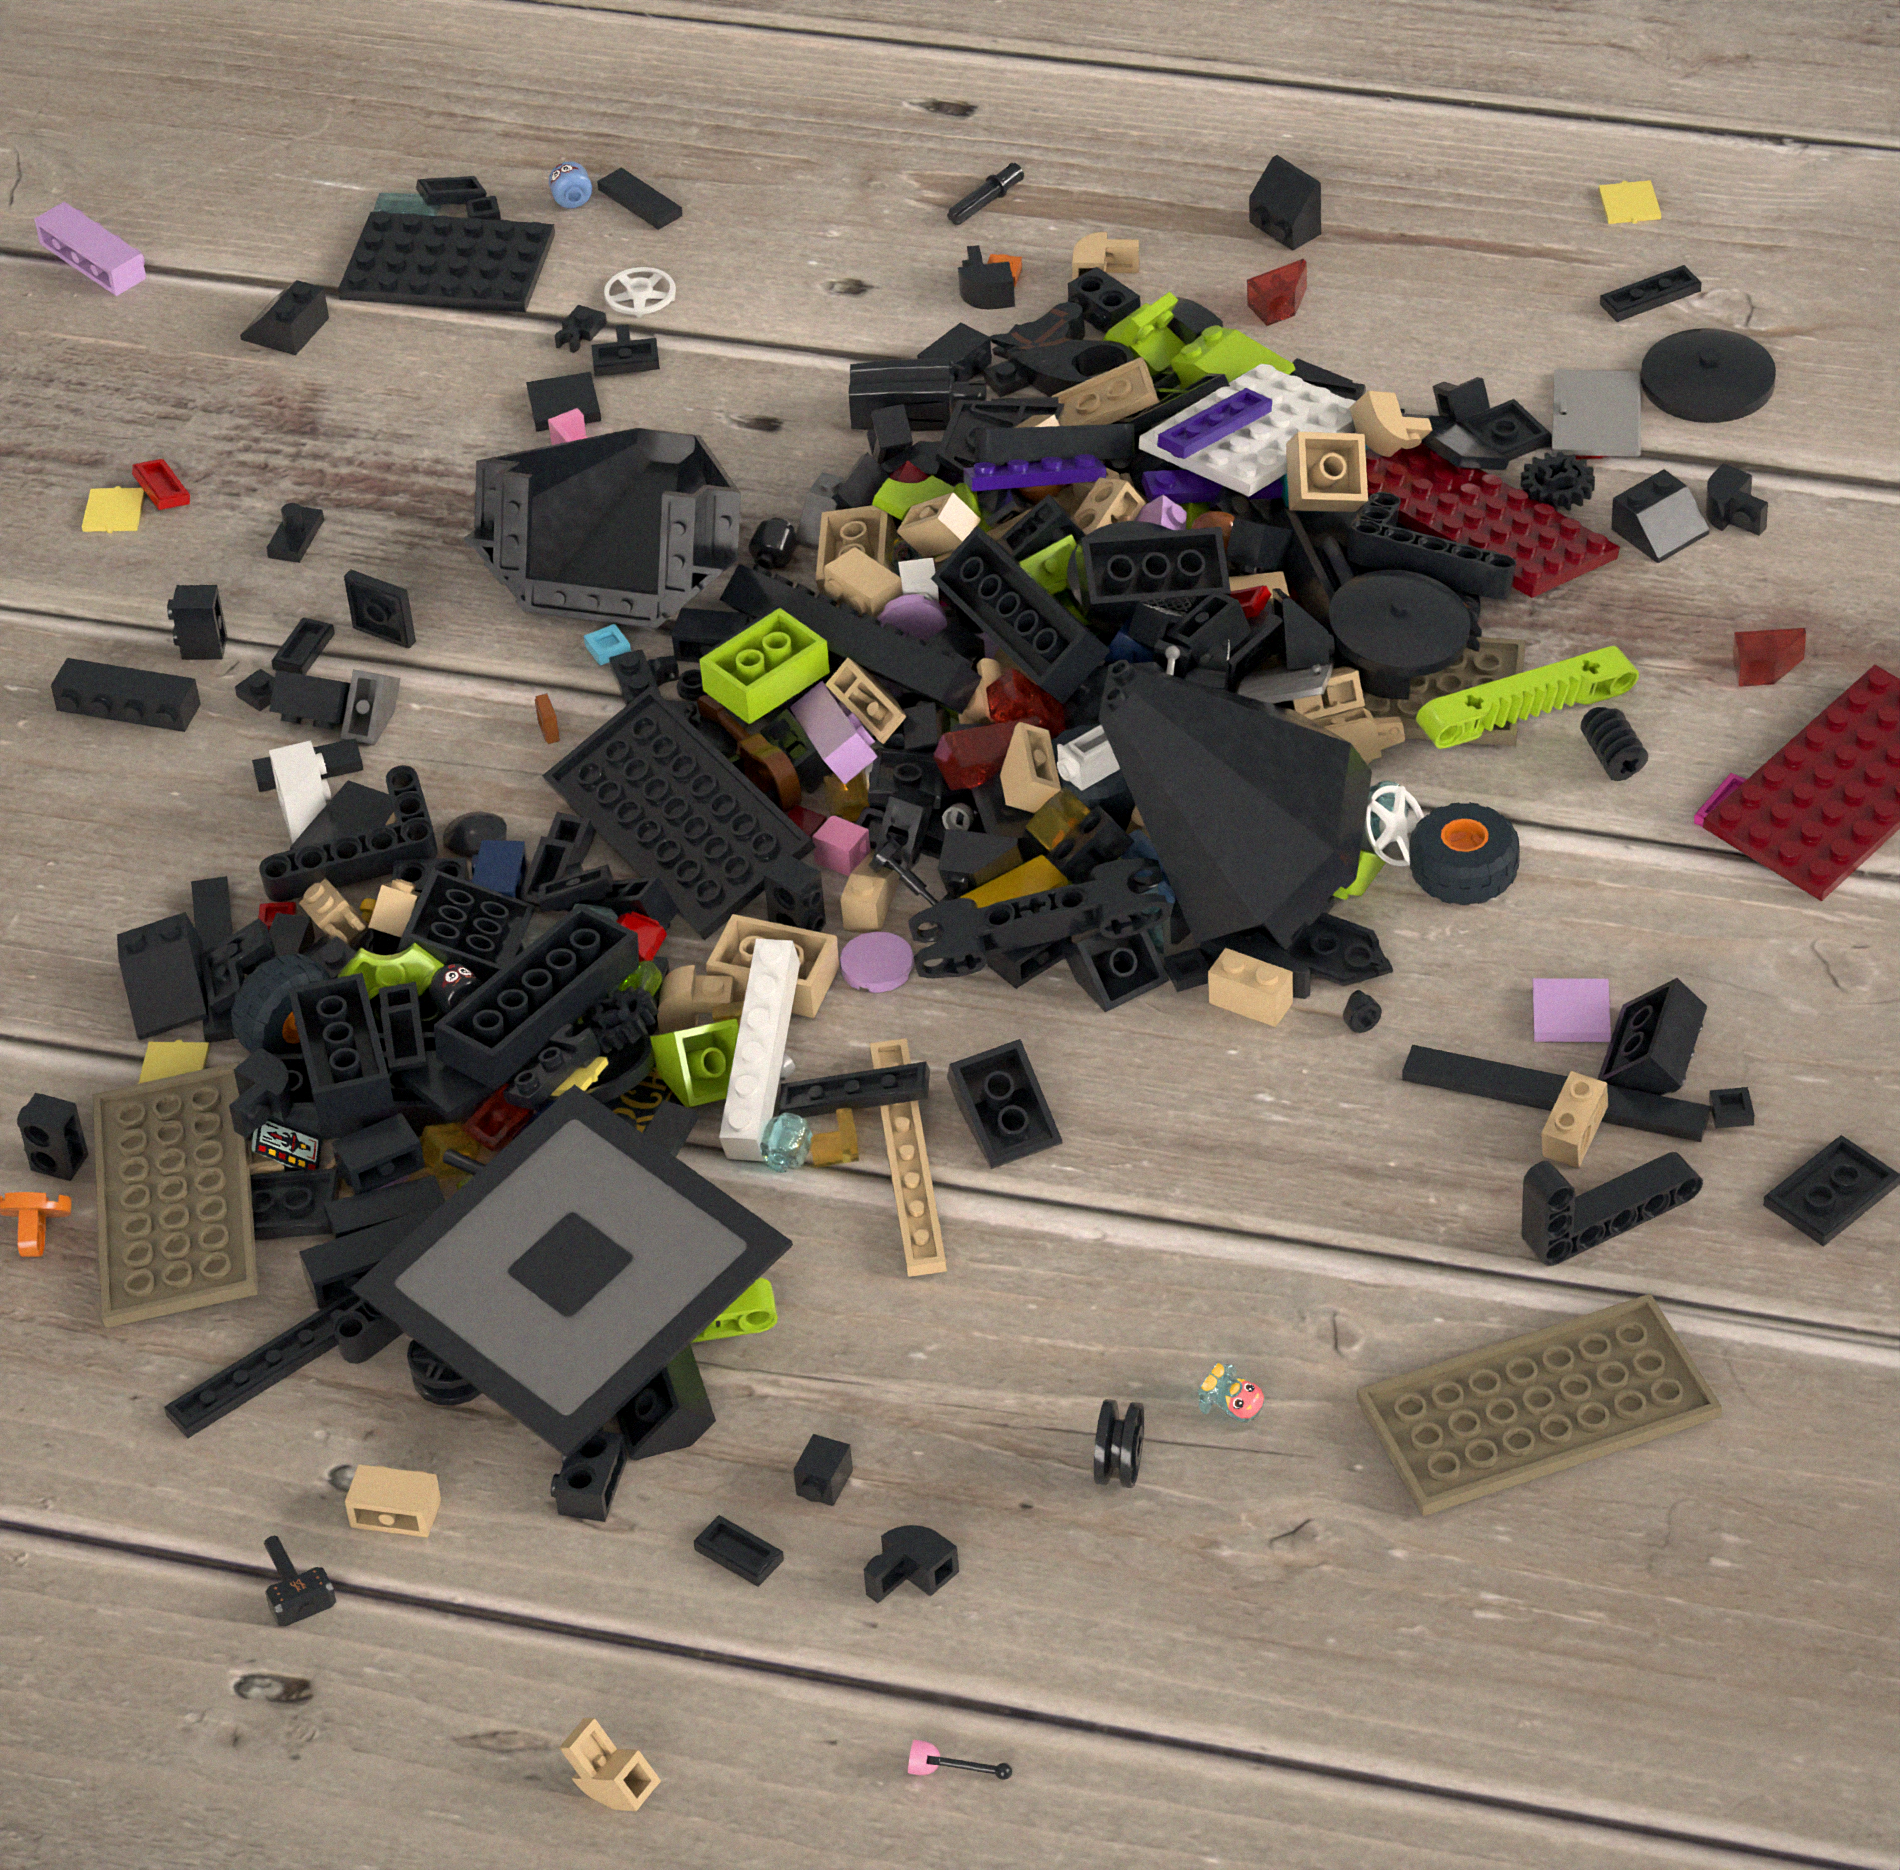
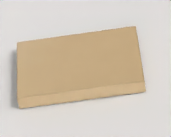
M1139 357L1051 396L1059 397V403H1065L1064 411L1059 421L1060 426L1111 424L1159 402L1143 357Z

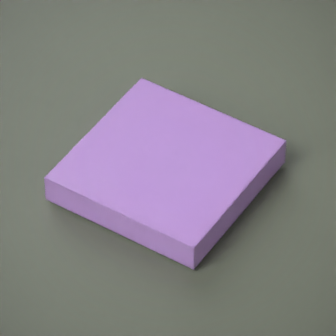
M1533 978L1534 1042H1610L1608 979Z

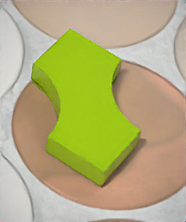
M932 475L927 480L919 483H902L887 478L875 495L872 505L903 521L912 506L952 493L955 487Z
M415 942L408 949L394 955H377L360 948L338 974V978L363 973L369 1000L379 993L378 988L416 982L419 996H421L431 984L435 972L443 967L444 964Z

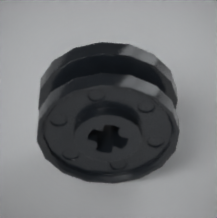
M415 1340L410 1342L407 1359L416 1391L425 1400L437 1405L455 1406L469 1402L482 1394V1392Z
M1105 1399L1103 1401L1098 1419L1094 1449V1480L1096 1484L1107 1485L1112 1476L1113 1469L1119 1468L1121 1486L1126 1488H1133L1135 1486L1143 1448V1403L1131 1402L1125 1419H1119L1117 1401L1112 1399Z

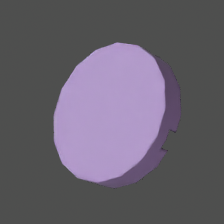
M918 594L904 595L891 600L884 606L885 610L881 615L879 613L877 620L882 622L880 627L883 628L885 623H889L903 631L904 638H906L908 633H911L924 641H927L947 627L946 614L940 603L935 600L933 602L926 600L925 596Z
M875 931L861 934L847 943L842 949L840 956V969L843 979L851 987L858 990L859 986L868 988V992L873 993L890 991L903 985L914 968L911 946L902 937L889 932Z

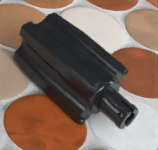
M950 358L883 360L850 364L848 394L851 429L872 430L874 429L871 417L873 410L904 404L910 431L946 430L958 400L987 401L986 381L955 382L954 375L950 373V366L954 364V361Z

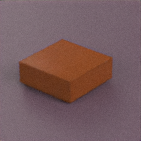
M548 694L535 696L537 721L545 742L548 744L559 742L557 718Z

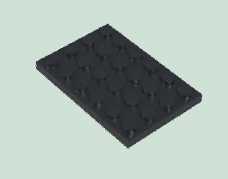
M385 211L370 212L339 285V299L526 313L555 236L554 224L458 218L445 215L429 216L415 213L400 214Z

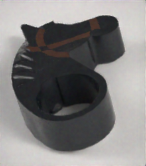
M1073 302L1060 303L1054 306L1048 313L1036 321L1022 325L1016 324L1009 333L990 336L991 342L998 345L992 348L993 354L1007 360L1011 359L1019 369L1027 374L1029 384L1048 397L1091 379L1088 377L1089 375L1101 371H1110L1134 360L1132 351L1121 343L1083 340L1086 331L1082 307Z

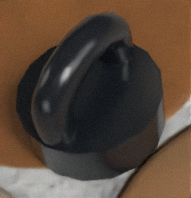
M1356 990L1347 1001L1343 1011V1020L1352 1031L1356 1033L1367 1032L1379 1022L1382 1009L1373 997L1366 995L1361 990Z

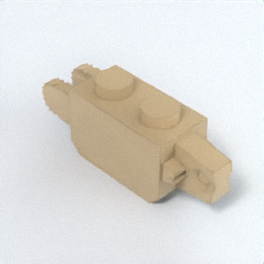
M1363 707L1312 720L1350 742L1366 764L1371 763L1373 759L1382 758V749L1405 741L1404 727L1400 717L1373 718L1370 711Z
M326 878L321 883H314L308 888L304 894V899L299 902L327 936L337 935L347 945H350L364 931L366 932L369 929V924Z

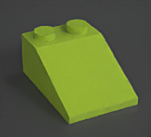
M1217 325L1206 328L1200 337L1191 344L1184 346L1181 352L1170 361L1173 371L1177 373L1181 381L1180 389L1188 387L1209 373L1225 374L1230 383L1260 364L1271 365L1276 370L1288 375L1296 370L1293 363L1240 331L1222 328Z

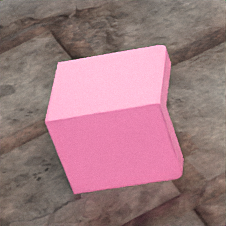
M578 408L548 420L551 445L588 438L586 436L584 415Z
M831 816L812 836L813 843L816 846L813 849L815 862L848 877L871 852L869 829L837 816Z

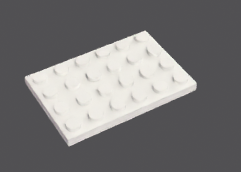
M1260 364L1229 383L1230 386L1221 387L1139 437V449L1249 497L1287 473L1286 443L1297 432L1352 433L1355 431L1349 407L1356 401L1330 393L1326 388L1304 382L1300 377L1285 374L1276 370L1271 365ZM1244 388L1253 390L1273 400L1272 412L1185 459L1174 457L1170 452L1157 447L1158 434Z

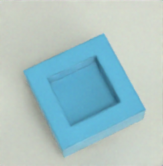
M615 624L584 636L585 647L600 666L609 663V657L631 652L630 643Z

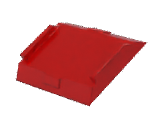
M634 911L631 914L626 913L619 916L616 920L617 923L638 933L639 962L649 966L667 937L666 931L658 921Z

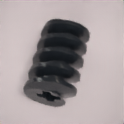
M1596 707L1590 709L1584 715L1580 729L1611 780H1626L1645 766L1649 754L1643 747L1640 739L1637 738L1635 731L1621 710L1617 708Z

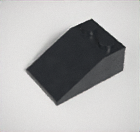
M186 912L117 934L119 964L136 1035L139 1040L209 1018L207 991L199 955L203 953L202 940Z
M1021 1039L949 1064L946 1078L960 1112L991 1169L1063 1143Z

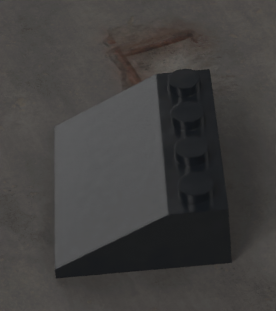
M432 869L402 934L396 954L408 949L415 942L444 964V966L459 963L467 966L480 980H489L516 957L536 905Z

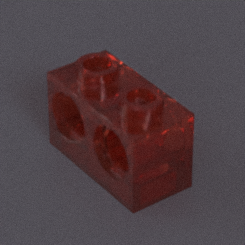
M1013 668L986 687L990 718L1012 733L1019 722L1049 730L1051 741L1066 730L1062 703Z

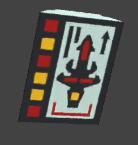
M269 1118L264 1125L258 1127L253 1132L251 1149L252 1152L276 1160L278 1163L291 1168L295 1167L303 1171L319 1169L322 1138Z

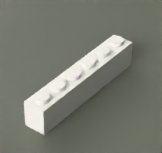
M756 939L719 1135L727 1159L765 1161L800 966L794 943L791 940Z

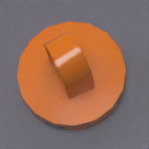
M10 1192L5 1193V1198L0 1196V1215L19 1217L18 1251L20 1256L42 1257L45 1249L46 1218L70 1216L72 1207L71 1197L58 1195V1202L49 1201L46 1193Z

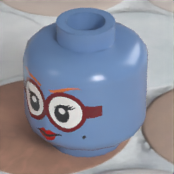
M572 161L563 162L552 169L548 185L554 200L560 206L567 209L577 208L589 200L592 194V184L583 166Z

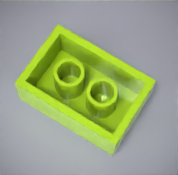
M781 608L699 659L703 691L749 725L830 672L827 641Z

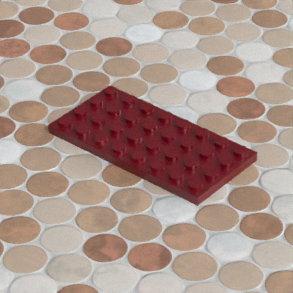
M1422 443L1410 449L1401 447L1391 457L1382 456L1370 448L1365 450L1368 498L1377 492H1387L1398 496L1401 503L1397 522L1414 532L1512 557L1516 561L1512 587L1530 598L1618 559L1620 546L1609 541L1606 536L1587 529L1579 521L1562 515L1548 504L1540 503L1537 500H1530L1527 492L1508 485L1496 475L1489 474L1481 469L1456 467Z
M1874 664L1704 818L1703 828L1813 897L1823 901L1900 829V679Z

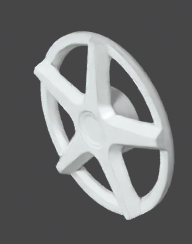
M649 267L627 269L614 275L607 282L604 288L605 304L618 312L636 315L638 318H641L643 314L660 310L671 301H674L676 286L674 280L667 273L659 269ZM639 272L654 273L649 279L644 277L630 279L627 276ZM664 277L669 282L670 290L669 292L653 290V287ZM616 280H619L627 289L626 292L613 296L609 295L610 287ZM648 299L661 300L654 305L645 307L646 300ZM633 300L634 308L625 307L617 303Z
M1390 785L1376 790L1368 800L1364 824L1367 838L1376 854L1385 862L1399 867L1410 865V844L1407 834L1412 833L1416 824L1424 818L1419 804L1405 790V787ZM1384 793H1394L1395 802L1393 810L1390 812L1376 802L1377 797ZM1405 800L1413 809L1417 820L1406 819L1404 815ZM1371 811L1381 818L1379 822L1381 835L1376 841L1370 826ZM1397 841L1404 860L1389 858L1381 850L1390 842Z

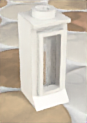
M1102 725L1097 726L1064 746L1061 744L1057 745V769L1064 780L1071 781L1081 791L1120 769Z

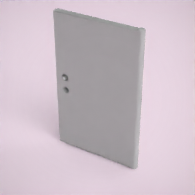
M1554 369L1552 455L1562 452L1563 455L1639 457L1641 455V372Z
M1329 657L1330 664L1325 666L1317 664L1310 668L1288 670L1285 666L1249 672L1244 675L1236 694L1270 704L1324 694L1335 665L1334 657Z

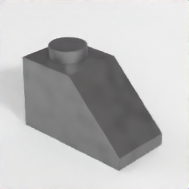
M822 472L807 492L796 534L798 545L818 550L822 512L843 510L831 497L845 479L844 477Z
M353 669L340 738L347 740L356 738L357 742L375 745L395 712L401 678Z

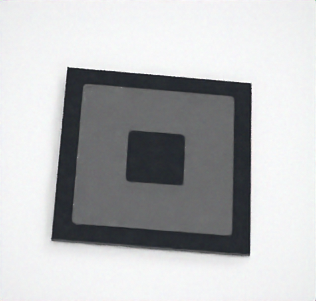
M574 1084L351 1287V1290L356 1296L569 1459L793 1246V1243L778 1230Z

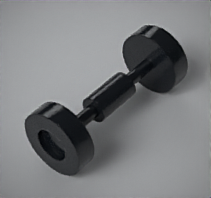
M894 839L868 865L877 873L887 863L900 875L899 880L916 896L920 894L932 906L957 899L948 892L938 902L925 889L927 885L909 868L904 870L892 858L901 848Z

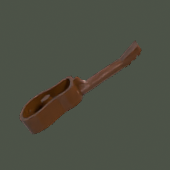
M707 695L698 698L699 714L717 724H721L738 742L735 753L743 758L745 776L762 793L773 789L778 794L779 809L783 813L793 809L796 805H801L802 797L798 776L787 755L778 747L768 743L759 732L750 735L724 709V706Z

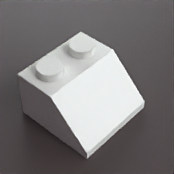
M311 740L269 750L278 799L292 844L326 806V801L332 799L327 779L321 780V775L327 774L322 753L315 754Z

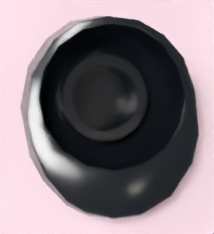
M482 811L469 812L458 816L448 824L443 833V840L447 847L455 854L472 858L474 854L479 853L482 840L507 841V825L503 818L494 813Z

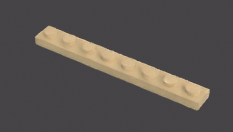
M907 1038L869 1043L873 1069L911 1064ZM918 1100L879 1106L908 1277L947 1272Z

